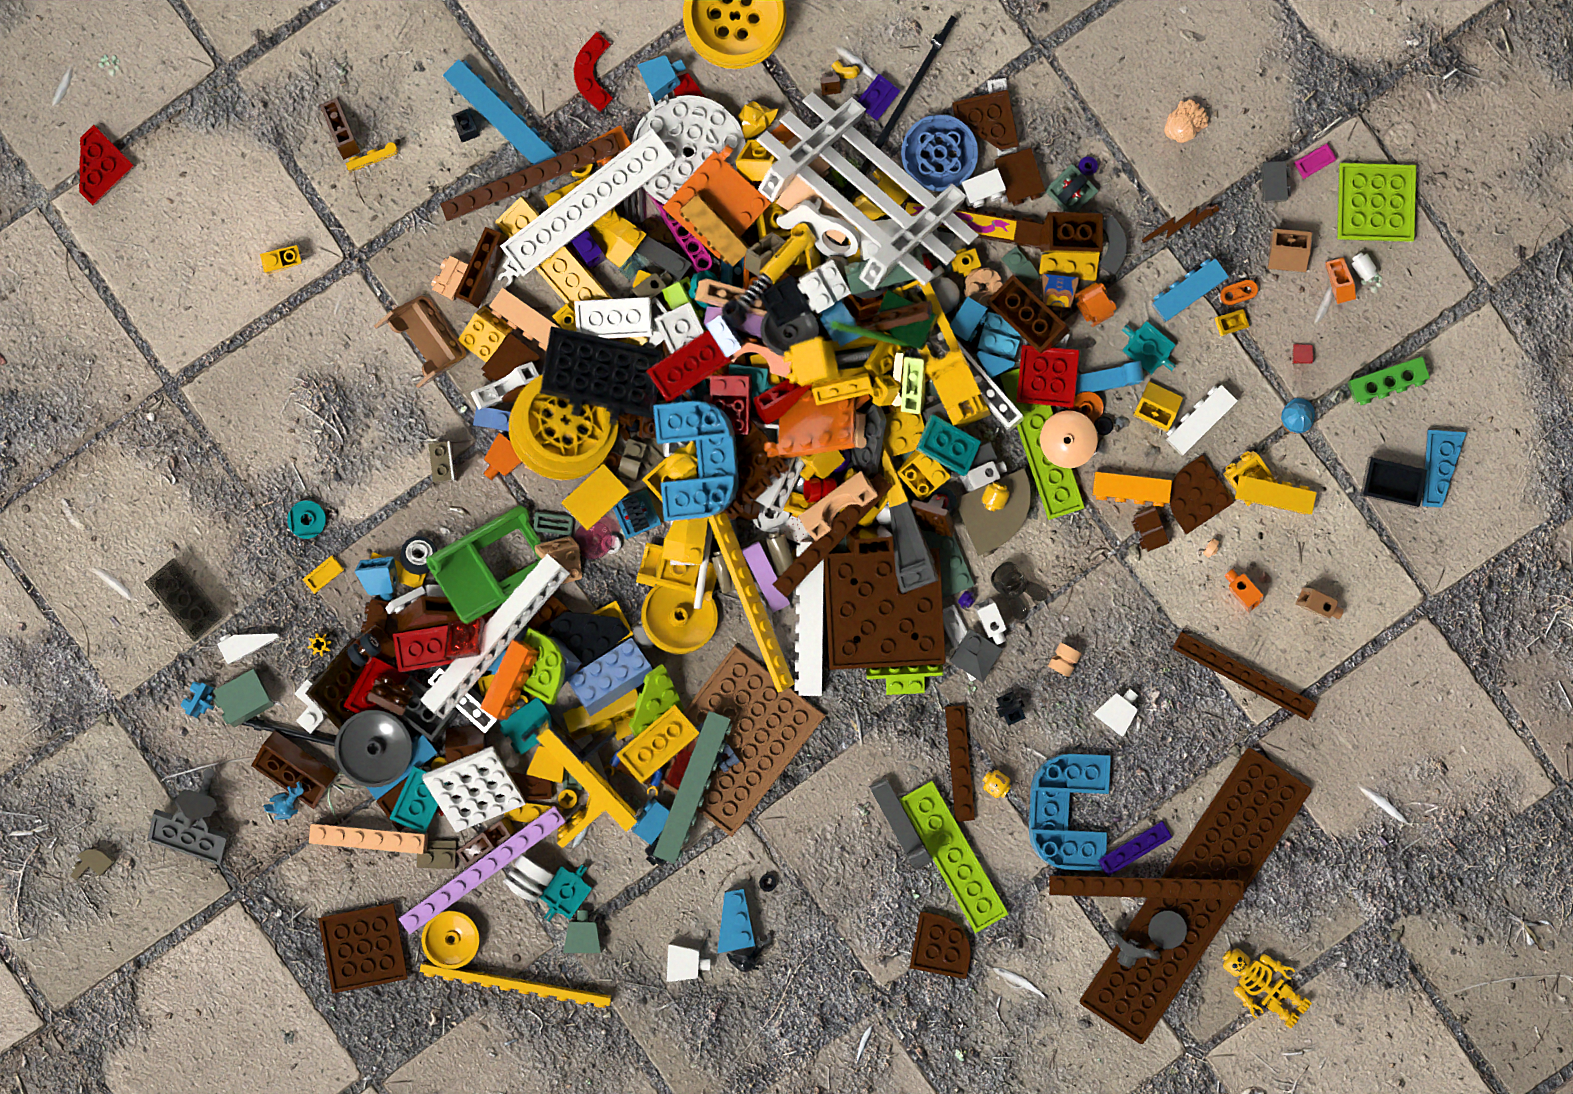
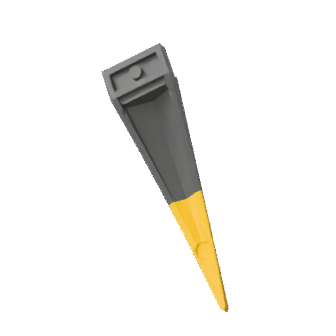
M883 442L881 457L885 479L893 486L887 494L892 524L896 576L901 592L906 593L939 580L933 564V557Z

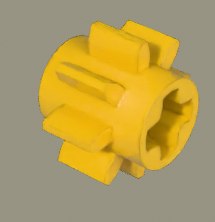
M316 633L315 639L309 638L312 644L308 648L314 650L312 655L320 652L321 657H323L325 650L331 651L327 647L332 641L325 640L326 634L320 638L319 634ZM318 640L324 642V646L321 647L322 650L315 647Z

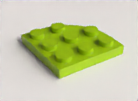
M528 628L523 641L538 650L539 654L522 689L554 705L565 676L562 652L550 637L533 628Z

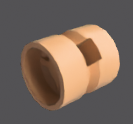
M1060 642L1055 651L1057 655L1051 658L1048 667L1070 677L1074 670L1073 664L1078 662L1082 654Z

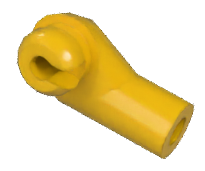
M839 60L831 65L843 79H854L860 74L859 67H844Z

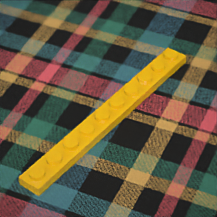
M722 511L717 515L708 517V520L777 692H782L794 685V681L728 515L725 511Z
M422 962L420 966V972H423L424 976L427 977L440 975L443 976V979L454 981V978L462 979V982L466 984L479 982L483 987L495 985L500 986L499 989L511 991V988L518 989V992L522 994L534 992L538 993L537 996L549 998V995L557 996V1000L568 1001V999H573L575 1003L584 1005L590 1002L600 1008H606V1005L610 1006L612 995L462 968L445 969L428 962Z

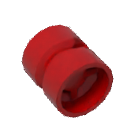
M810 478L808 481L805 480L803 485L805 501L819 502L837 489L836 481L834 478L820 480L819 478Z

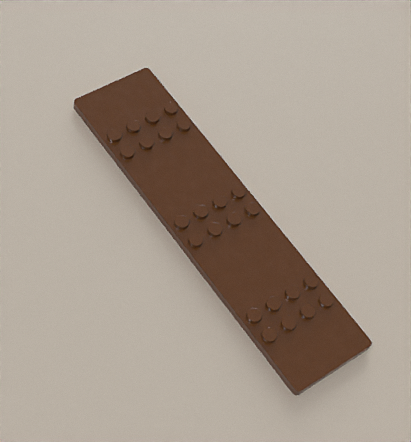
M1247 748L1160 879L1244 881V893L1311 793V788L1252 748ZM1147 898L1121 938L1124 941L1133 939L1139 942L1142 949L1158 951L1160 958H1138L1135 966L1132 965L1129 968L1117 962L1120 948L1116 944L1079 999V1003L1137 1043L1144 1044L1239 900ZM1173 911L1184 919L1187 926V934L1179 946L1172 949H1163L1151 941L1148 934V926L1151 918L1156 913Z

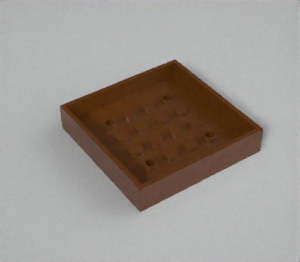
M939 548L929 549L939 581L906 593L901 592L896 576L895 554L856 559L852 553L828 554L824 558L830 670L946 664ZM856 578L858 580L857 585H851L850 580ZM912 633L918 634L917 640L911 638ZM855 636H859L861 638V641L859 643H855L853 641V638Z

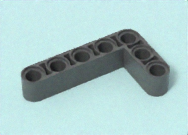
M886 777L870 785V790L914 870L916 871L932 862Z

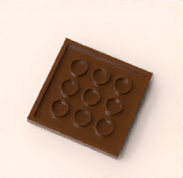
M394 903L318 918L332 994L408 979Z

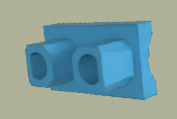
M193 682L190 687V691L195 693L193 699L191 700L186 697L181 703V707L186 710L185 713L198 718L200 713L205 714L207 708L213 710L215 706L210 704L213 699L210 695L214 688L204 683Z

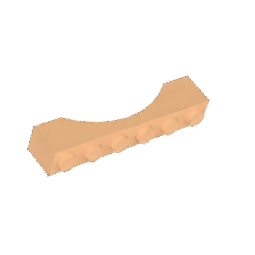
M314 823L310 824L309 843L425 854L427 853L428 834Z

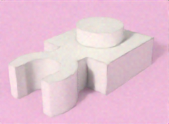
M508 257L502 266L506 271L498 276L499 281L504 276L508 277L507 287L512 285L514 275L516 277L521 275Z

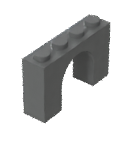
M940 398L924 405L926 411L922 413L926 422L930 415H935L950 423V417ZM988 438L981 440L969 471L997 460ZM946 467L950 473H953L955 478L960 476V474Z

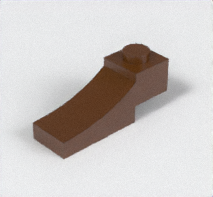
M506 816L461 847L456 853L465 866L468 867L517 831Z

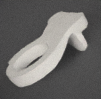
M817 198L814 204L809 200H804L800 204L793 206L787 213L780 214L776 220L777 224L783 229H792L799 223H805L816 238L815 246L828 257L831 255L849 257L856 254L860 245L861 238L859 232L853 225L844 220L820 213L819 208L822 201L820 198ZM825 231H840L849 238L851 244L848 246L836 245L827 238Z

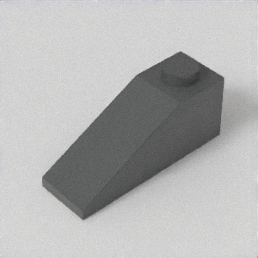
M646 236L636 251L662 270L667 271L678 281L688 277L694 269L691 262Z

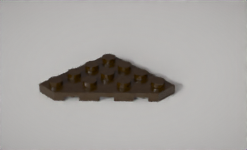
M351 638L305 692L339 730L349 718L357 714L343 706L366 666L356 665L347 653L349 645L357 640V638Z

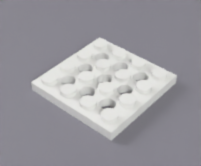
M493 746L422 775L424 783L455 832L526 805L525 798ZM482 767L488 769L487 771H479ZM467 774V775H469L470 777L467 778V779H464V778H462L461 776ZM489 781H494V782H496V783L493 784V785L487 784V782H489ZM445 782L453 783L450 786L444 785ZM471 788L479 789L476 792L470 791ZM498 794L505 795L502 798L495 797ZM454 795L462 796L459 799L452 798ZM480 801L487 802L485 805L478 804ZM463 808L470 809L467 812L460 811Z

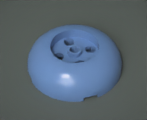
M932 115L919 120L909 129L902 143L901 157L906 173L922 187L930 191L942 192L951 184L959 187L963 181H966L971 176L976 167L978 148L973 133L962 121L948 115ZM937 137H941L943 139V143L941 145H937L935 143V139ZM951 150L956 151L957 156L955 158L949 157ZM923 151H928L930 157L924 159L921 154ZM936 152H942L943 156L937 158ZM937 164L943 165L944 169L942 172L936 171L935 167Z

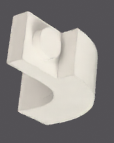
M530 362L516 367L509 375L492 384L473 390L471 395L479 410L489 406L493 407L503 403L502 397L516 387L528 384L539 375L533 363Z

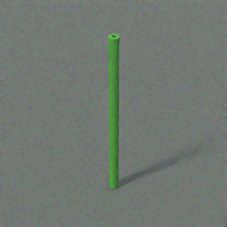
M832 321L831 327L837 330L917 349L892 335L838 321Z

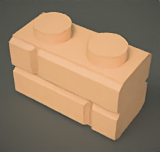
M449 256L448 259L445 258L440 266L443 269L440 276L436 275L431 285L434 286L432 290L454 301L456 298L454 295L468 264L452 256Z

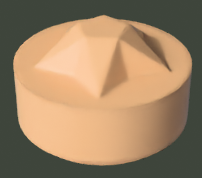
M1214 538L1211 539L1203 554L1208 558L1215 555L1219 550V541Z

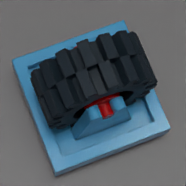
M647 489L622 499L613 507L626 540L662 525Z

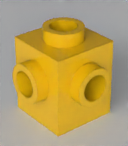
M967 248L955 251L957 256L951 261L953 271H957L958 275L963 274L964 277H967L974 269L981 268L975 248L968 251ZM967 260L968 264L964 265L962 261Z

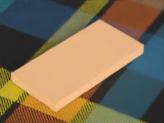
M797 175L791 180L776 202L789 211L793 206L800 204L804 200H809L814 204L817 198L822 199L819 208L821 214L835 217L854 225ZM837 230L825 231L826 235L841 244L846 237L845 234Z

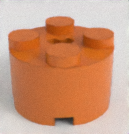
M1093 283L1074 295V298L1078 297L1079 302L1076 304L1082 316L1087 322H1092L1091 327H1095L1114 316V311L1116 310L1114 302L1106 296L1107 290L1102 283Z

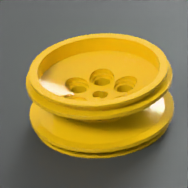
M684 0L683 21L687 38L694 50L702 58L716 66L727 69H743L754 66L767 59L776 50L783 38L787 20L785 0H752L749 6L742 5V0H733L730 4H725L722 0ZM717 10L722 15L719 19H713L711 13ZM739 14L740 19L732 21L730 15ZM752 15L758 16V23H750L749 17ZM721 28H726L729 34L722 37L718 34V31ZM745 30L748 36L745 39H740L737 33Z

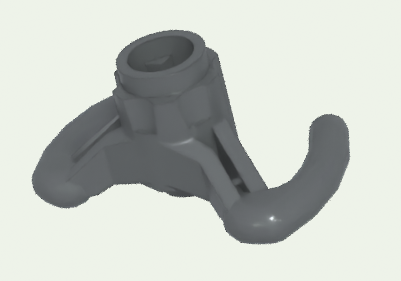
M1114 929L1108 931L1109 937L1115 939L1120 948L1117 956L1119 958L1117 962L1131 968L1132 965L1135 966L1138 958H1160L1158 951L1140 948V943L1133 939L1124 941L1121 938L1122 933Z

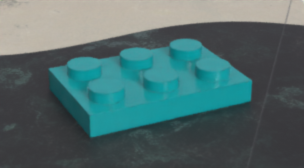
M930 415L916 450L956 473L966 476L981 441L939 417Z
M413 765L389 819L425 834L438 803L423 781L422 775L428 773V771Z

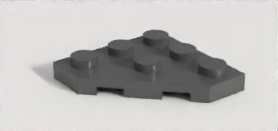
M875 404L864 413L866 420L864 428L866 446L862 449L856 446L855 448H848L857 473L861 471L868 480L878 472L886 418L882 407Z

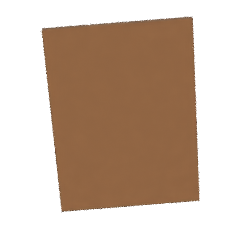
M737 646L731 649L682 713L694 727L705 721L709 711L731 719L729 723L733 724L729 735L725 734L724 739L740 763L732 765L725 773L718 764L715 771H710L709 778H712L708 789L704 788L702 792L704 800L701 807L697 806L696 808L697 811L731 837L826 716L790 687L782 692H777L770 672ZM699 736L662 766L663 775L661 783L675 794L678 792ZM727 753L721 756L723 761L730 758Z

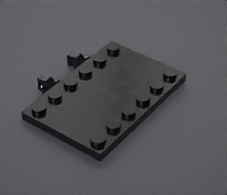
M551 326L540 394L569 400L568 404H572L571 415L579 417L581 406H586V404L607 408L606 411L611 412L609 424L617 425L619 415L623 416L624 412L653 419V405H656L658 388L646 370L662 360L663 351Z

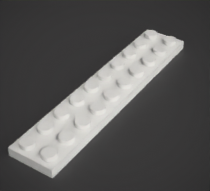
M653 129L649 130L500 247L521 275L525 277L676 160L656 132Z

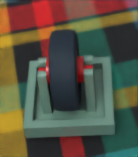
M1073 164L1045 189V193L1064 212L1077 213L1098 192Z

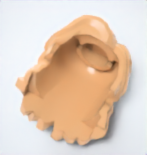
M1192 99L1186 102L1181 100L1177 109L1169 114L1164 132L1168 138L1177 140L1178 143L1188 142L1195 137L1197 132L1208 126L1207 121L1209 118L1206 116L1207 113L1204 112L1203 107L1199 109L1200 104H1196Z

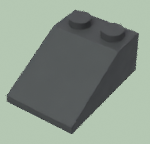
M409 676L404 685L408 686L413 691V694L402 716L397 715L436 743L459 712L453 708L444 719L434 714L421 701V698L429 689Z

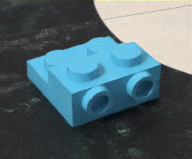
M988 312L977 349L990 355L991 353L998 355L1006 360H1014L1021 335L1000 315Z

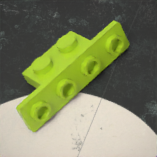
M943 664L866 668L867 679H886V695L925 693L924 677L943 676Z

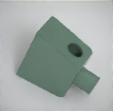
M577 910V921H569L564 953H601L597 921H588L589 910Z

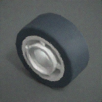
M411 537L402 545L400 553L402 566L408 572L416 575L429 572L430 569L426 558L437 552L436 546L426 537ZM421 553L423 557L417 558L414 554Z

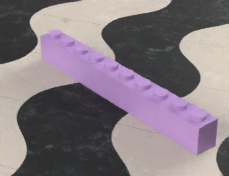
M555 804L404 913L399 918V921L409 934L413 933L567 821L566 817Z

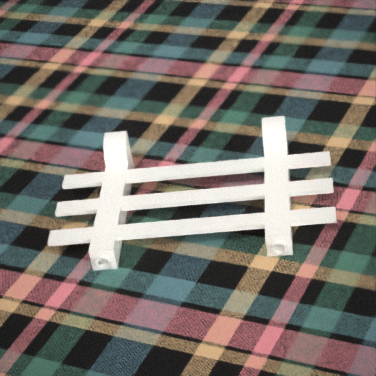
M813 92L806 96L802 102L824 120L813 131L790 111L786 113L779 121L801 139L791 150L785 147L767 130L756 140L778 159L769 168L758 189L764 196L773 202L797 175L880 247L871 256L859 277L873 290L884 281L898 263L925 286L935 275L909 254L920 243L944 264L948 265L957 255L932 234L942 223L968 245L978 237L974 230L954 214L966 198V195L960 189L951 184L935 198L853 127L860 121L866 109L852 97L834 111ZM843 136L925 208L913 218L834 150L831 145ZM818 156H821L903 228L891 238L808 165Z

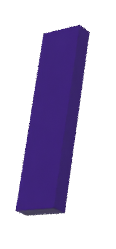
M1161 821L1097 861L1105 875L1109 877L1173 837L1164 822Z

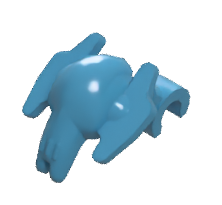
M297 782L296 788L289 786V796L282 793L270 798L269 801L275 803L264 804V811L277 814L274 817L275 820L290 819L293 815L297 814L298 810H293L295 805L293 802L297 796L303 793L302 783Z

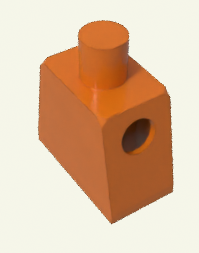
M501 433L497 435L484 458L490 466L483 474L492 481L499 472L506 477L523 463L515 453L511 442Z
M1231 569L1225 574V578L1231 583L1229 590L1248 613L1263 602V594L1244 573L1239 576L1234 569ZM1240 585L1245 586V589L1239 590L1238 587Z

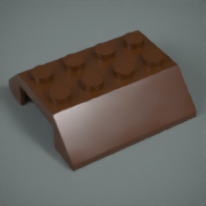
M751 419L748 435L735 434L739 483L733 501L724 510L732 520L739 515V512L742 513L744 511L743 505L745 503L751 505L753 499L756 500L768 489L767 485L769 487L773 485L772 478L776 477L779 479L782 477L781 472L785 474L790 469L786 459H782L778 455L767 457V451H764V444L772 441ZM697 465V475L699 478V468Z

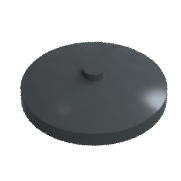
M379 710L363 711L349 718L340 728L335 741V757L340 770L352 782L364 787H382L396 781L408 768L412 757V740L405 725L394 715Z

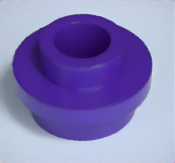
M1084 157L1080 160L1078 168L1083 175L1091 176L1097 171L1098 165L1094 158ZM1090 163L1092 168L1086 169L1085 164Z
M965 591L958 600V603L961 605L960 607L962 609L970 608L975 602V594Z

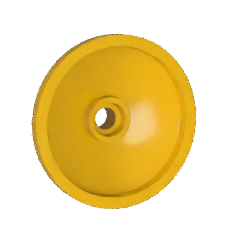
M445 911L427 922L423 929L421 941L425 955L433 964L445 969H456L466 965L473 959L477 953L480 938L475 923L468 916L457 911ZM451 935L455 937L453 943L448 941V937Z

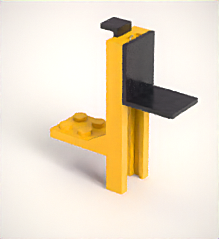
M549 717L539 727L533 724L521 735V739L525 742L530 736L535 734L540 743L589 793L585 808L582 811L580 809L572 815V820L568 823H563L557 829V844L561 848L565 847L604 811L625 832L637 823V819L634 817L637 812L588 761L595 752L616 735L617 729L614 722L583 749L552 717Z

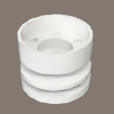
M521 854L514 864L520 872L509 871L508 874L514 878V881L505 877L503 882L521 898L537 903L539 898L533 892L540 895L543 894L538 884L548 886L555 875L534 860Z

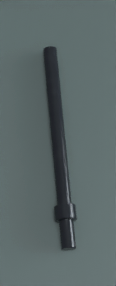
M249 719L240 724L253 727L257 731L273 732L275 730L279 734L335 747L336 739L265 723L261 719Z

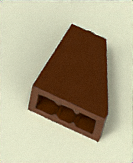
M510 333L481 369L484 371L483 376L490 382L493 380L498 381L509 375L516 367L530 362L535 364L541 358Z

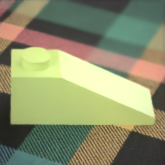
M905 356L901 412L920 414L925 404V362L922 358Z

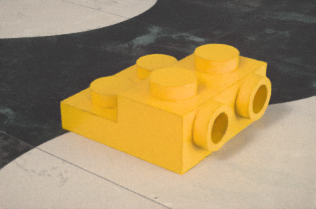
M1254 451L1243 453L1240 457L1241 460L1236 464H1229L1225 468L1226 472L1223 473L1234 490H1237L1239 476H1246L1247 473L1258 475L1260 480H1264V477L1275 479L1260 456ZM1243 501L1247 506L1252 504L1251 502Z

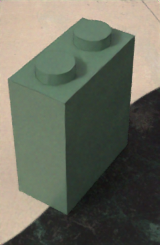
M254 669L213 691L216 696L213 700L218 708H222L224 713L221 715L225 723L232 725L234 728L275 706L259 674Z

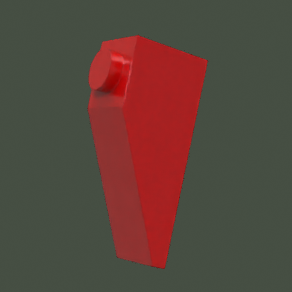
M790 379L783 381L754 398L757 414L766 425L782 417L813 384L801 386V384L798 385V382L790 383Z

